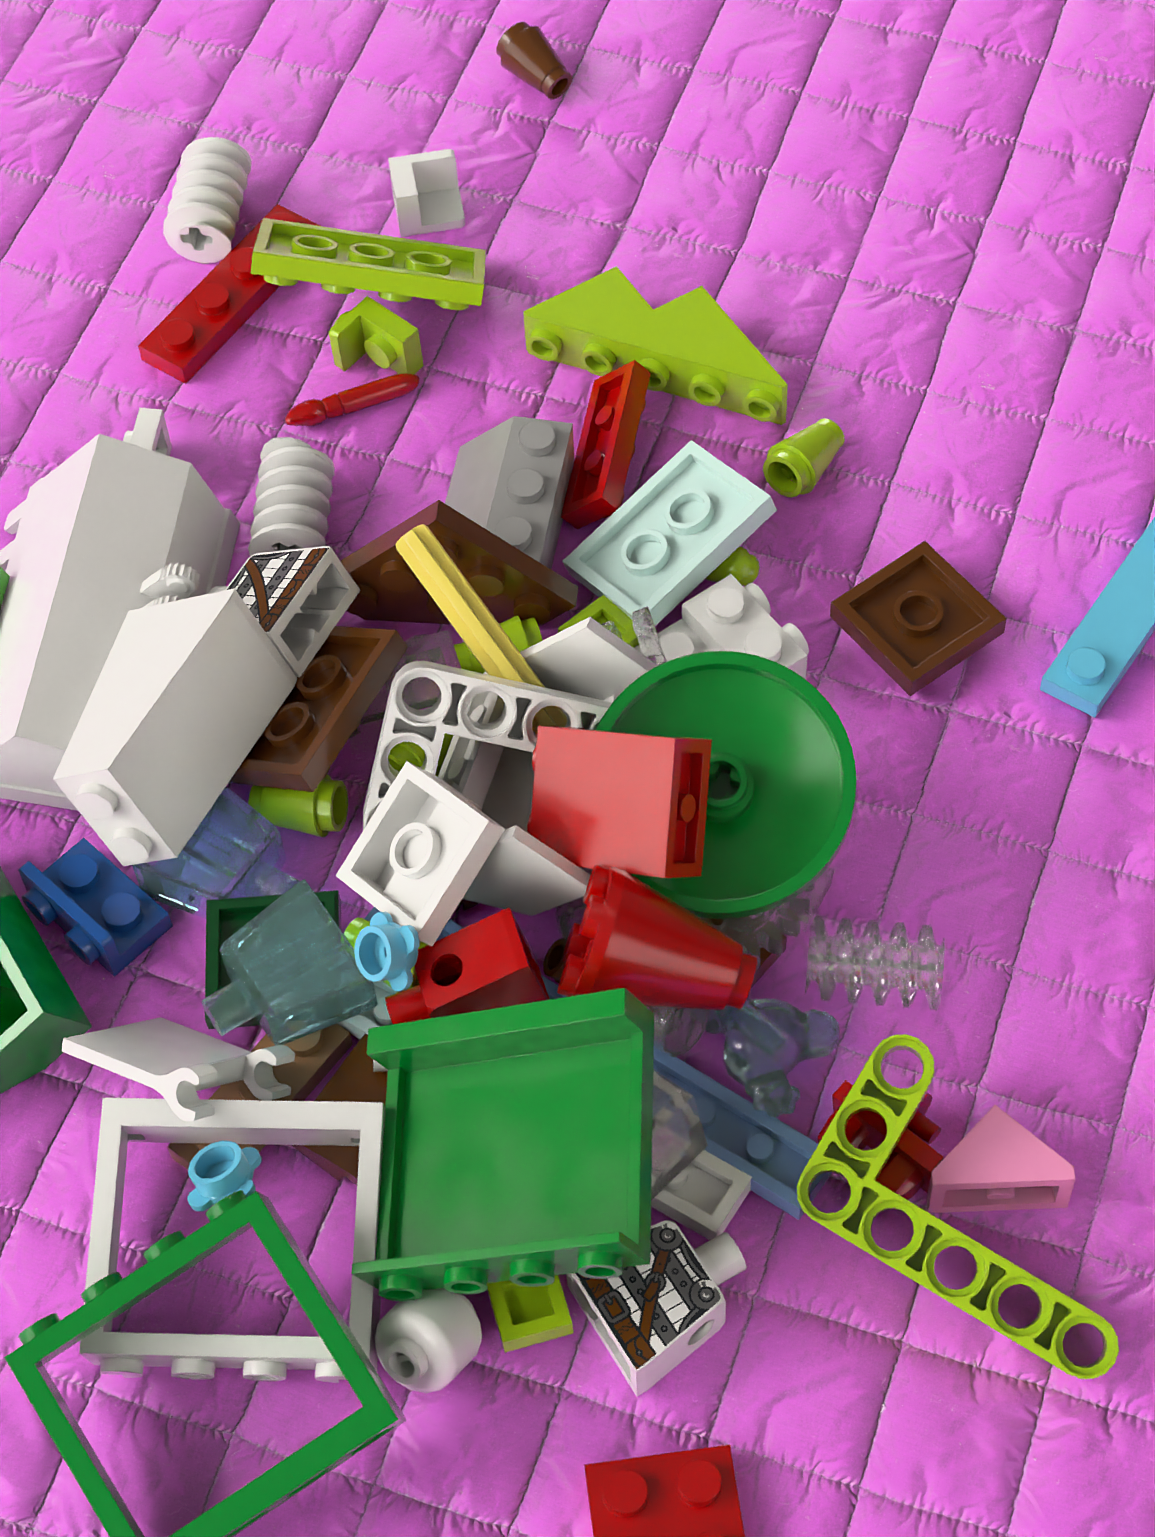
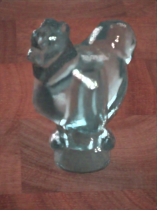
M750 992L741 1009L728 1005L721 1011L693 1009V1015L703 1023V1028L706 1032L725 1035L723 1065L728 1075L745 1087L746 1094L753 1099L752 1105L754 1110L765 1111L768 1116L773 1118L779 1117L782 1114H792L796 1108L795 1103L800 1099L798 1088L790 1085L786 1075L801 1061L829 1055L837 1048L839 1043V1023L828 1012L816 1009L802 1012L790 1003L779 999L762 998L751 1000Z

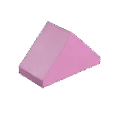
M994 1105L931 1172L926 1200L928 1213L1067 1208L1076 1180L1074 1166L1002 1109Z

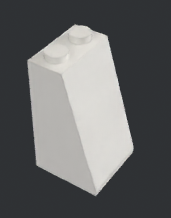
M235 588L128 611L53 780L123 866L177 858L294 688L297 677Z

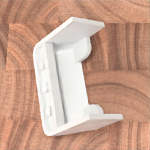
M591 617L520 652L545 688L612 703L637 678L658 666ZM483 691L476 694L470 700L467 706V714L473 721L480 724L494 722L501 716L504 701L496 693ZM453 735L438 777L477 804L481 812L505 828L502 836L462 899L501 909L510 907L513 912L531 916L584 897L590 874L527 833L528 818L532 812L534 785L533 752Z

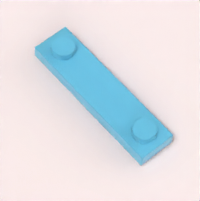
M1155 517L1041 680V691L1094 718L1155 631Z

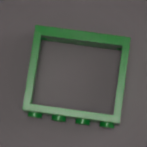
M239 1190L223 1198L205 1213L210 1221L186 1238L181 1231H177L159 1240L143 1253L148 1263L124 1279L119 1272H114L95 1282L81 1294L85 1302L83 1306L61 1320L57 1313H53L33 1323L18 1336L23 1345L4 1357L109 1537L145 1536L51 1379L44 1364L251 1227H253L363 1407L169 1537H234L406 1421L400 1408L270 1199L257 1191L246 1197L243 1190Z

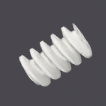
M201 138L187 145L182 153L181 166L177 171L176 183L172 190V199L168 205V215L164 220L163 234L170 247L188 260L202 264L216 263L231 251V240L235 236V224L239 220V210L243 204L244 190L247 188V178L251 171V158L247 151L237 143L225 138Z
M290 437L272 438L264 444L260 454L259 482L255 492L257 500L253 508L254 520L251 525L252 539L248 546L250 557L262 552L326 546L324 537L329 527L327 522L331 509L329 498L333 491L331 479L335 473L333 461L326 454L313 449L302 440Z

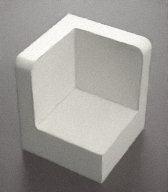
M452 149L388 158L393 199L401 237L457 229L465 226V216L458 186L456 158Z

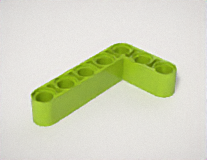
M907 1034L892 1035L882 1040L873 1050L800 1175L797 1184V1199L802 1210L812 1220L1065 1373L1080 1379H1095L1107 1373L1115 1364L1119 1346L1118 1337L1112 1325L1102 1316L876 1182L877 1177L928 1092L934 1077V1058L929 1048L920 1039ZM897 1050L912 1052L920 1059L923 1065V1073L920 1080L909 1088L891 1086L881 1073L884 1059L890 1053ZM861 1111L877 1113L884 1119L887 1125L885 1140L879 1147L873 1150L863 1151L857 1149L846 1138L845 1129L849 1119ZM825 1172L841 1174L848 1180L851 1189V1196L847 1205L835 1213L819 1211L814 1207L810 1199L812 1182L817 1176ZM886 1209H897L904 1212L910 1217L913 1224L914 1234L911 1242L899 1251H887L880 1248L872 1237L871 1226L873 1220L880 1212ZM958 1246L964 1248L973 1256L976 1262V1273L968 1286L961 1289H950L938 1281L934 1273V1262L936 1256L947 1247ZM1014 1284H1022L1029 1287L1035 1292L1039 1300L1037 1317L1031 1324L1024 1327L1008 1325L1002 1320L998 1311L1000 1295L1006 1288ZM1079 1323H1088L1094 1326L1099 1331L1103 1341V1349L1099 1358L1085 1366L1071 1363L1063 1351L1065 1333L1072 1326Z

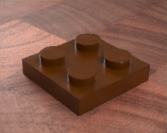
M923 541L833 600L830 608V617L909 696H912L1002 635L1005 631L1007 619L926 541Z

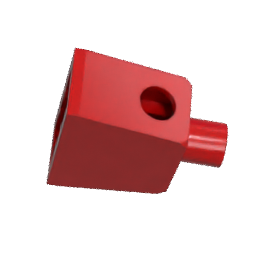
M510 907L437 940L433 946L427 945L418 949V957L414 968L419 985L385 997L392 1024L550 1000L538 962Z

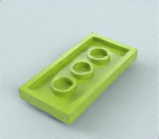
M263 218L253 249L251 274L264 275L265 281L275 285L292 286L296 285L299 280L320 283L322 289L337 294H350L355 292V289L376 291L379 297L393 302H408L412 300V297L435 300L436 305L445 309L465 310L469 308V305L481 306L486 250Z

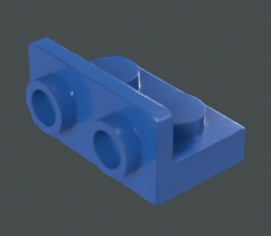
M85 838L81 839L43 872L30 861L18 869L27 890L21 898L35 918L45 926L54 921L66 932L64 935L65 941L84 963L91 965L97 960L114 977L173 927L169 913Z

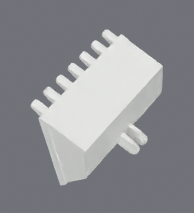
M98 434L46 477L33 484L29 489L27 499L9 513L4 531L10 534H17L11 543L0 550V567L10 576L0 610V798L78 811L53 778L128 611L205 595L215 586L226 585L240 522L230 509L223 508L192 463Z

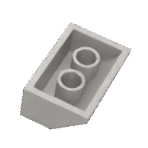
M513 416L463 444L459 448L445 504L551 569L563 522L561 513L575 460L573 423Z

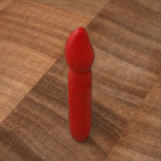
M401 373L338 392V394H332L322 398V400H306L288 412L285 417V423L291 426L319 425L326 418L342 416L343 414L352 413L404 396L418 386L420 378L414 374Z

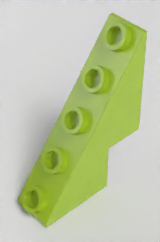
M616 266L523 311L526 350L530 355H534L541 360L555 361L577 367L598 376H604L636 360L651 373L648 390L662 391L691 399L704 406L723 408L750 416L762 422H772L780 425L786 423L788 384L703 286L652 309Z

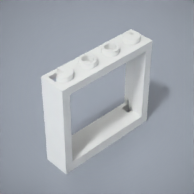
M103 1098L85 1290L100 1279L117 1272L128 1142L212 1144L218 1141H232L237 1144L359 1146L353 1263L375 1261L385 1106L383 1102L200 1099L202 1102L215 1107L214 1115L194 1121H184L175 1115L165 1099ZM352 1275L349 1328L377 1371L378 1356L374 1336L380 1321L381 1297L378 1294V1289ZM111 1320L80 1340L79 1354L92 1364L100 1365V1374L122 1375L125 1378L142 1377L143 1366L172 1367L171 1376L195 1380L214 1378L215 1368H243V1378L257 1381L286 1380L287 1369L315 1370V1379L324 1382L339 1383V1379L347 1380L321 1337L111 1332Z

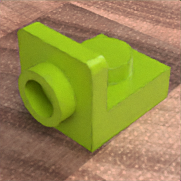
M366 296L351 311L340 315L329 330L334 364L343 371L351 367L365 353L378 366L382 368L390 367L399 374H415L424 366L418 328L369 296Z

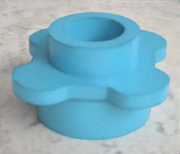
M388 912L374 914L370 920V926L360 931L355 942V960L361 974L373 982L388 980L394 991L407 990L413 981L410 969L413 968L418 957V933L412 925L400 926L393 922Z
M218 1141L201 1149L193 1157L188 1167V1175L195 1186V1189L187 1197L191 1208L199 1212L205 1211L223 1198L239 1190H243L246 1197L253 1194L256 1190L252 1182L254 1170L262 1162V1157L258 1150L253 1147L241 1149L237 1143L232 1141Z

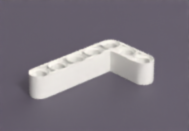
M414 661L404 665L396 673L390 688L363 808V830L399 774V771L395 770L388 761V755L396 744L402 742L418 744L425 751V760L420 768L435 775L445 733L533 752L537 744V734L532 730V720L541 708L557 706L564 709L567 714V724L565 727L596 730L612 702L428 661ZM417 677L432 679L440 688L437 702L432 707L424 710H416L409 707L402 697L405 685ZM483 691L496 693L504 701L501 716L488 724L477 723L467 714V706L470 700L476 694Z

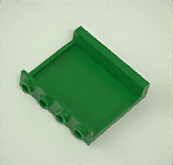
M626 988L368 1028L367 1055L388 1070L376 1259L375 1261L352 1263V1275L378 1289L379 1296L384 1299L410 1301L422 1298L423 1290L444 1288L454 1293L477 1294L485 1292L488 1289V1283L510 1280L522 1286H546L554 1282L555 1275L578 1273L584 1277L594 1279H609L622 1275L623 1267L650 1264L654 1013Z

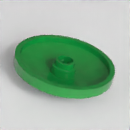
M732 651L700 652L672 659L654 667L626 687L613 701L596 729L599 731L712 740L702 875L700 877L660 878L631 874L700 918L728 919L751 916L771 910L790 901L805 891L824 873L838 854L846 838L852 820L857 783L855 760L847 732L839 716L824 696L803 677L777 662L757 655Z

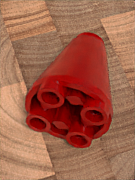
M597 864L594 866L584 894L583 904H587L581 924L573 923L564 948L562 962H565V966L560 978L558 994L570 997L626 988L646 1007L720 1011L726 1005L737 1009L743 1007L755 976L757 956L744 953L742 944L628 872L612 866L610 868Z

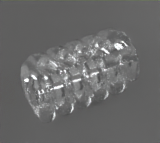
M816 915L810 925L805 994L811 981L817 982L821 1000L830 1002L838 983L844 984L848 1002L850 1004H857L864 987L870 986L875 1004L877 1006H884L891 989L897 988L903 1008H911L918 991L924 990L930 1010L938 1011L942 992L945 939H943L941 945H938L931 925L923 924L914 943L910 942L904 923L896 922L888 939L883 940L877 920H869L861 937L856 938L850 918H842L834 935L829 936L823 916Z

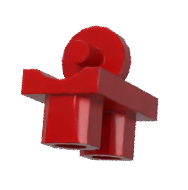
M847 1080L832 1095L833 1113L817 1137L818 1144L853 1086ZM928 1092L876 1179V1182L906 1200L913 1197L920 1189L928 1194L931 1172L944 1159L940 1153L929 1146L937 1138L941 1128L925 1116L932 1101V1096ZM861 1111L854 1114L849 1119L845 1129L848 1142L860 1150H863L866 1146L872 1150L879 1147L887 1135V1125L884 1119L871 1111Z

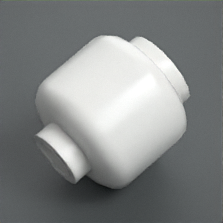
M440 1288L423 1290L422 1298L418 1300L399 1301L379 1321L374 1340L376 1353L384 1370L397 1383L413 1391L430 1393L445 1388L477 1355L482 1341L480 1321L471 1302L463 1294Z

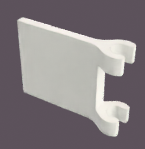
M162 1017L63 1038L62 1052L154 1088L165 1098L175 1115L184 1121H194L214 1115L215 1107L202 1102L196 1091L243 1080L252 1094L260 1100L271 1101L291 1094V1087L279 1083L275 1079L272 1069L273 1065L278 1066L295 1061V1053L289 1047L275 1045L251 1052Z

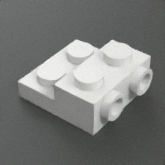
M732 574L682 604V619L634 647V649L658 666L672 659L700 652H742L777 662L791 669L805 680L807 655L809 653L807 641L795 625L787 623L781 627L769 615L771 607L760 587L754 583H749L743 587Z
M406 761L337 872L336 877L380 912H388L396 924L400 926L412 925L418 933L419 941L433 946L502 836L505 828L481 812L477 804L441 778Z

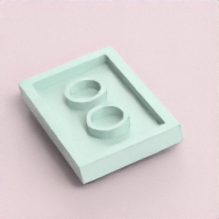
M691 440L562 562L573 578L596 596L605 595L647 634L770 518L777 509L769 494Z

